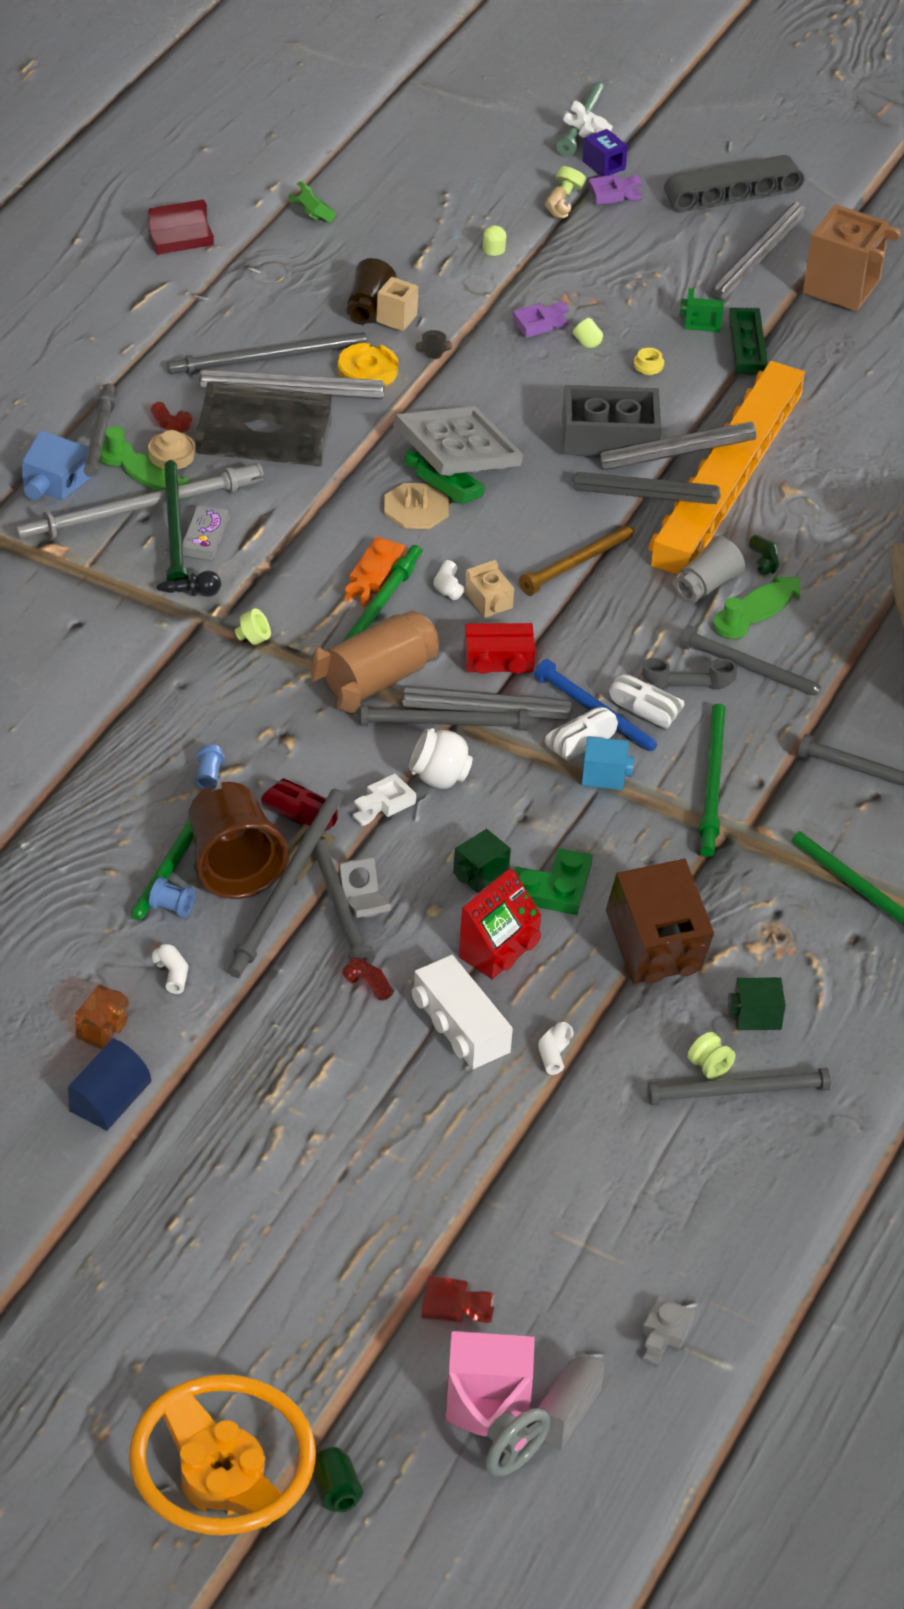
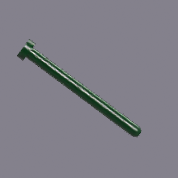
M168 460L164 465L170 568L166 571V581H176L177 579L189 580V570L184 567L177 464L174 460Z

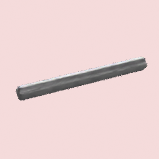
M797 202L792 203L712 286L713 292L711 296L721 301L724 300L805 216V206L799 205Z
M201 370L199 380L201 388L377 399L383 398L385 392L384 381L372 379Z

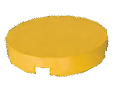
M370 343L354 344L340 353L337 374L340 378L383 380L385 386H387L398 375V358L393 351L383 345H378V348L370 347Z

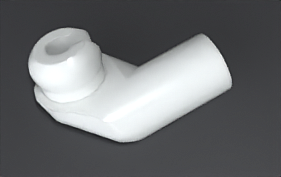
M445 560L437 572L433 584L435 589L443 596L447 595L451 600H457L463 594L464 587L454 577L457 565L453 561Z
M162 944L160 948H156L152 953L153 963L158 962L157 967L160 968L167 967L169 973L166 989L170 993L180 994L184 991L189 968L188 963L175 946Z
M559 1022L555 1027H551L538 1043V1049L546 1072L551 1075L558 1074L564 1069L560 1053L568 1046L570 1039L574 1035L573 1028L566 1022Z

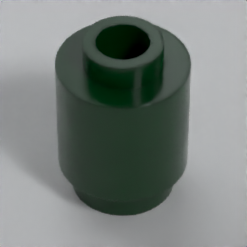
M329 1447L316 1454L312 1478L324 1507L327 1510L337 1512L351 1510L362 1498L363 1488L350 1457L337 1447Z

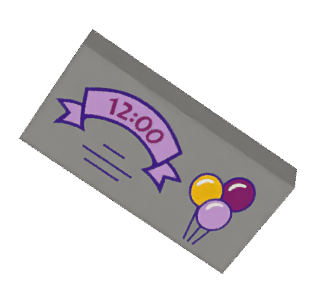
M197 505L182 543L183 556L213 561L229 521V510Z

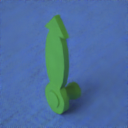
M118 426L107 428L105 432L106 440L103 441L99 460L109 466H122L129 476L151 489L157 491L165 490V470L152 464L148 455L134 453L131 444L124 440V429ZM178 475V486L189 484L188 476L181 480Z
M773 577V583L755 589L742 600L736 597L726 599L724 610L718 612L714 617V630L720 636L730 639L745 636L749 631L750 623L760 622L774 616L788 605L792 596L800 600V578Z

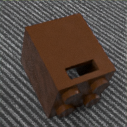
M686 858L617 872L606 906V913L632 983L646 982L652 984L661 981L665 977L678 974L689 976L701 970L714 936V930ZM677 924L680 934L659 937L656 928Z

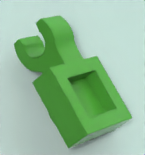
M299 181L297 185L301 188L300 195L295 197L289 194V200L298 206H306L304 212L318 221L321 217L331 223L337 213L326 202L317 197L310 186Z

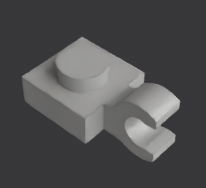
M658 1296L643 1326L642 1335L648 1337L645 1343L647 1350L643 1360L658 1366L668 1345L680 1349L694 1322L696 1311Z

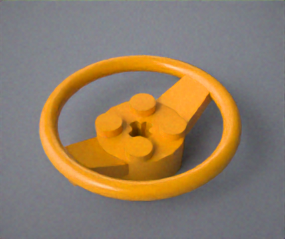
M226 1374L191 1379L174 1386L160 1395L148 1406L138 1420L129 1447L131 1475L138 1492L147 1505L170 1523L185 1530L207 1535H235L261 1527L266 1528L273 1521L287 1514L308 1487L313 1475L316 1459L313 1432L308 1420L296 1403L283 1392L267 1383L245 1376ZM215 1391L245 1393L262 1399L284 1415L297 1437L299 1459L295 1475L283 1493L264 1476L265 1456L257 1439L244 1429H240L233 1421L223 1420L217 1424L194 1396ZM161 1417H163L180 1453L181 1485L188 1501L200 1511L206 1513L207 1508L216 1511L227 1510V1515L238 1513L242 1516L211 1518L193 1514L174 1505L159 1492L151 1480L147 1469L146 1447L149 1436Z

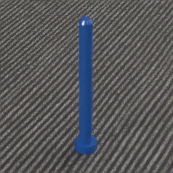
M545 659L537 666L534 678L543 684L548 681L588 710L598 707L607 708L616 715L618 731L647 751H654L656 749L657 742L654 738L557 672L555 663Z

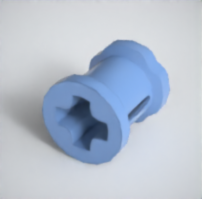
M159 877L151 889L149 906L153 909L162 907L177 912L179 917L185 919L191 912L196 890L189 886L182 888L170 884L166 878Z

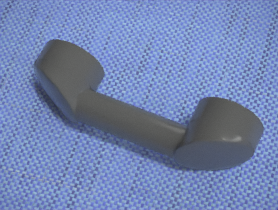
M649 658L643 662L642 675L647 682L660 689H666L668 686L710 687L711 689H722L729 686L736 679L737 664L732 660L722 658L711 662L710 673H669L670 664L666 660Z

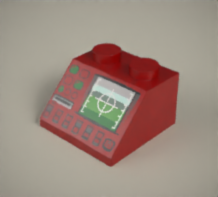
M509 868L462 907L459 958L492 980L503 970H509L517 958L526 950H532L541 938V914L516 872Z

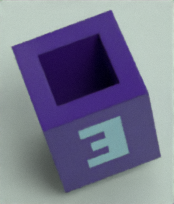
M608 129L584 137L582 161L601 177L610 176L626 169L628 145Z

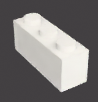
M453 954L415 971L414 988H412V997L415 1004L420 1009L424 1008L431 1017L435 1029L439 1033H444L451 1042L455 1054L459 1058H464L472 1070L511 1052L512 1026Z

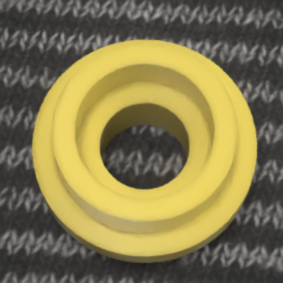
M647 347L638 351V354L634 357L633 365L637 371L644 375H654L663 370L664 359L659 350Z

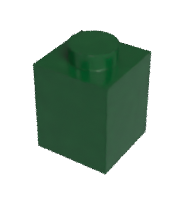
M486 828L455 848L453 873L460 882L466 883L478 893L509 869L511 848Z
M737 978L735 993H729L728 997L729 1015H735L737 1030H782L786 1007L782 978Z

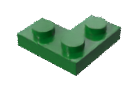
M558 848L551 873L517 866L514 871L536 907L578 915L591 870L593 855Z

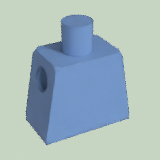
M40 431L22 462L25 494L32 500H39L44 494L59 500L68 497L91 478L84 474L89 447Z

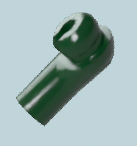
M760 535L752 536L749 541V547L762 554V557L756 563L761 565L757 568L758 571L763 575L775 573L780 566L776 543Z

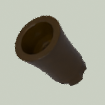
M368 258L359 262L356 267L355 281L347 307V314L351 317V321L356 324L364 325L375 320L377 316L378 292L391 277L397 278L394 269L385 261Z

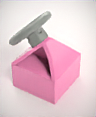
M452 1331L446 1421L471 1433L488 1436L493 1441V1444L486 1458L487 1471L494 1477L509 1475L522 1467L537 1452L544 1442L551 1424L550 1415L546 1410L542 1408L530 1409L535 1337ZM537 1421L529 1428L526 1427L528 1424ZM504 1451L506 1454L502 1462L498 1464L499 1458Z

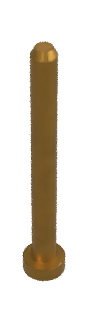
M626 525L535 574L530 571L522 574L519 577V585L522 591L528 596L538 593L540 585L631 538L634 534V528Z

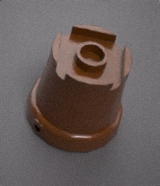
M222 782V789L211 792L210 787L202 790L193 799L188 811L196 846L194 869L204 888L218 897L229 899L252 897L269 889L282 876L289 861L288 844L277 826L267 820L251 789L241 783Z

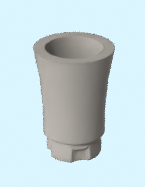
M723 536L713 537L703 551L681 569L680 573L673 579L677 595L683 601H690L692 603L706 597L726 581L744 572V557L739 548L728 538Z

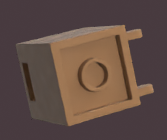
M834 204L811 234L803 293L858 312L881 281L887 239L897 241L901 236L900 230L890 226L888 221Z

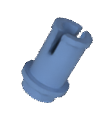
M207 744L197 753L199 766L195 784L201 789L210 787V790L217 787L219 769L225 761V755L219 746Z

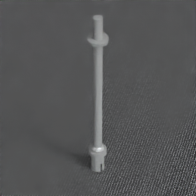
M258 462L236 469L232 467L224 468L220 476L179 486V499L222 488L232 493L236 492L239 487L264 482L263 469ZM166 489L53 517L52 513L46 510L43 513V520L16 526V535L18 539L47 532L50 539H55L58 529L166 503Z

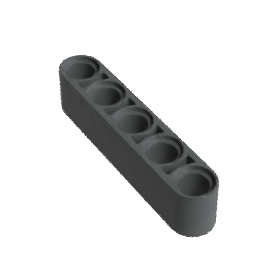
M780 155L677 174L666 181L664 192L678 211L690 212L791 193L798 190L803 185L805 179L803 173L790 156Z

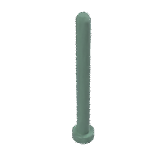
M601 82L594 83L583 103L586 115L589 111L592 112L604 90ZM571 126L567 135L562 136L557 142L556 148L561 155L569 157L575 153L578 146L576 140L580 130L577 127Z

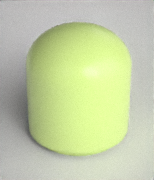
M492 225L484 230L482 250L486 254L498 256L505 252L506 232L502 227Z
M591 318L580 322L572 331L578 342L586 348L597 347L603 340L602 331Z

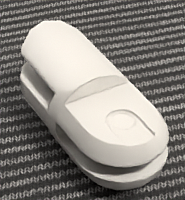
M630 675L616 677L609 688L610 697L617 705L666 730L685 705L682 699Z
M604 707L594 708L549 732L545 737V743L553 752L570 761L586 751L587 737L609 739L617 729L618 721L616 715Z

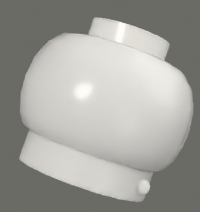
M433 728L430 730L425 729L412 753L409 770L412 771L413 775L419 774V778L425 784L438 789H447L452 787L456 781L463 782L471 768L473 757L468 755V745L463 737L457 733L448 730L435 732Z

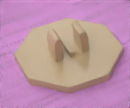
M403 483L384 495V515L402 528L430 529L449 517V496L428 483Z

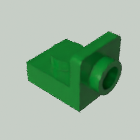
M688 288L687 299L681 298L680 317H685L684 329L721 332L724 301L694 298V288Z

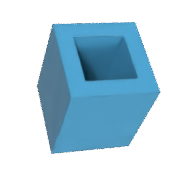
M587 737L582 785L623 790L625 776L632 777L634 756H628L629 741Z

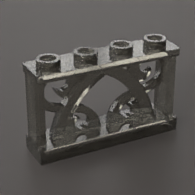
M207 382L206 395L196 428V453L321 466L328 430L332 420V394ZM256 419L275 421L282 428L272 432L253 431L244 423H249ZM310 425H318V429ZM303 433H307L312 437L305 436Z

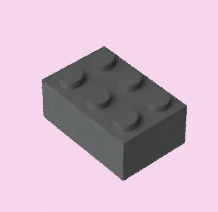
M565 385L562 411L563 454L600 456L604 451L660 440L659 388Z

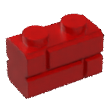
M533 623L465 624L464 656L466 673L533 672L535 661Z

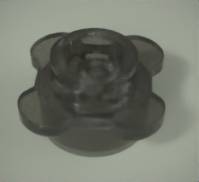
M438 330L425 332L422 335V342L416 343L417 351L424 352L426 356L433 359L441 358L445 351L452 349V343L446 340V335Z

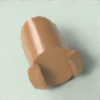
M412 610L402 615H393L326 651L321 647H317L312 654V680L315 682L325 677L329 688L338 698L336 709L353 714L359 709L361 701L423 669L427 662L433 660L438 654V633L432 622L419 612Z

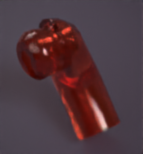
M360 958L349 960V964L342 969L344 977L353 984L357 983L360 978L367 981L380 1001L387 1000L394 993L382 970Z

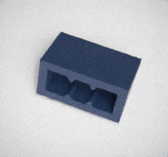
M112 1038L68 1086L69 1111L108 1131L152 1082L147 1066L129 1046Z

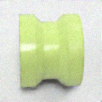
M708 1032L700 1036L688 1052V1059L694 1065L701 1066L703 1074L710 1080L723 1076L733 1065L736 1057L735 1052L730 1047L721 1044L720 1037L714 1032Z

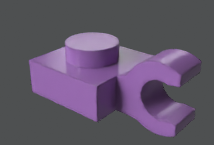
M617 174L589 178V189L596 205L624 201V196L629 200L642 198L639 188L632 189L636 186H642V181L637 175L625 179H619Z
M557 302L546 308L541 303L513 311V321L525 338L553 330V325L557 328L568 325V320L563 313L569 312V309L564 302Z

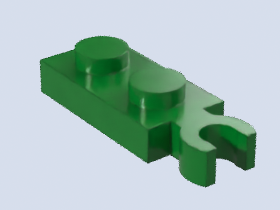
M409 450L406 451L404 463L408 467L417 469L416 475L427 481L430 486L448 495L454 502L462 505L483 497L485 485L467 473H454L450 476L440 475L418 451H416V454Z

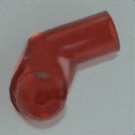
M156 402L151 406V413L162 429L174 430L180 433L190 429L193 417L189 412L186 411L184 413L183 410H180L174 416L170 414L163 402Z

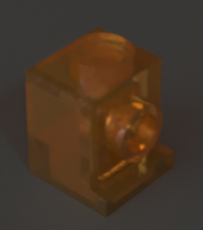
M99 984L75 1013L76 1039L102 1050L115 1033L119 1034L124 1029L128 1019V1014L125 1012V1009L129 1006L128 998L120 991L111 990Z

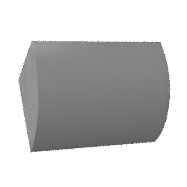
M576 1357L566 1365L537 1407L546 1410L551 1419L550 1429L544 1440L545 1442L562 1450L601 1393L604 1362L590 1357ZM537 1421L528 1424L526 1427L529 1428Z

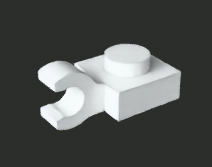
M574 101L571 106V110L577 113V115L566 111L563 117L565 123L580 129L578 135L583 138L605 129L612 131L613 128L604 118L596 116L590 111L586 115L585 107L577 101Z
M396 774L390 775L367 786L366 796H361L354 801V805L360 811L353 814L352 818L358 824L364 826L369 824L380 811L389 817L416 803V793Z

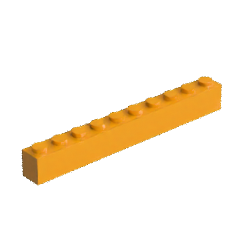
M770 361L764 371L760 370L758 372L753 389H747L742 406H736L731 423H725L724 425L726 427L751 421L756 428V439L710 449L709 457L701 460L696 477H690L688 482L717 485L720 487V499L717 504L675 501L673 512L671 515L666 514L659 534L654 533L649 544V551L652 552L651 566L678 575L681 569L688 565L708 545L802 396L805 371Z

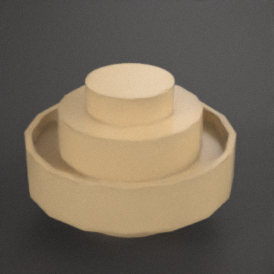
M174 430L157 434L148 443L149 460L152 464L164 469V465L168 460L176 462L177 470L185 468L195 458V443L191 437Z

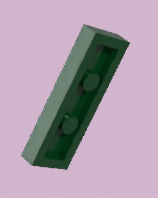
M730 308L729 325L736 374H758L760 370L764 371L768 365L760 308Z

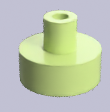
M560 166L555 177L562 184L561 187L566 190L567 196L570 195L572 189L582 190L586 181L585 175L567 166Z
M256 608L242 614L240 617L241 626L235 629L239 640L242 641L247 638L254 645L268 640L271 636L270 626L265 615Z

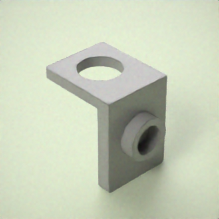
M373 856L339 863L341 884L352 913L357 918L372 917L378 913L391 911L390 902L378 890L375 858ZM355 868H365L368 872L366 883L359 887L352 886L349 882L350 873Z

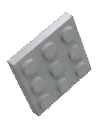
M476 406L396 414L393 426L440 475L450 476L454 473L479 472L481 470L521 466L523 454Z

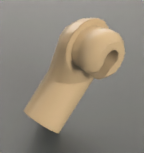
M560 186L555 187L545 201V207L556 219L566 218L571 211L570 203L567 206L564 204L567 192Z

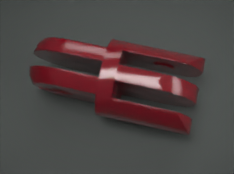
M282 778L263 793L261 798L262 805L268 810L298 824L311 826L326 800L325 797L285 778ZM337 809L324 832L336 824L338 820Z

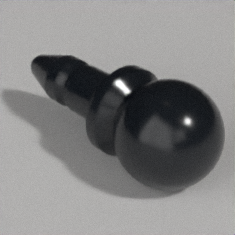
M207 570L199 573L198 576L190 573V580L164 581L159 583L156 588L167 593H174L175 591L188 592L191 590L192 596H196L199 593L205 597H212L219 592L221 579L217 573Z

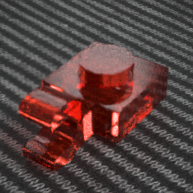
M428 1276L421 1308L422 1318L462 1323L463 1314L465 1313L478 1322L490 1323L494 1313V1306H492L494 1294L487 1291H468V1281Z

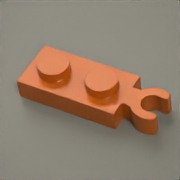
M376 536L349 575V584L345 588V601L349 602L353 596H361V606H367L370 602V592L378 593L391 575L393 565L399 558L405 556L406 545Z

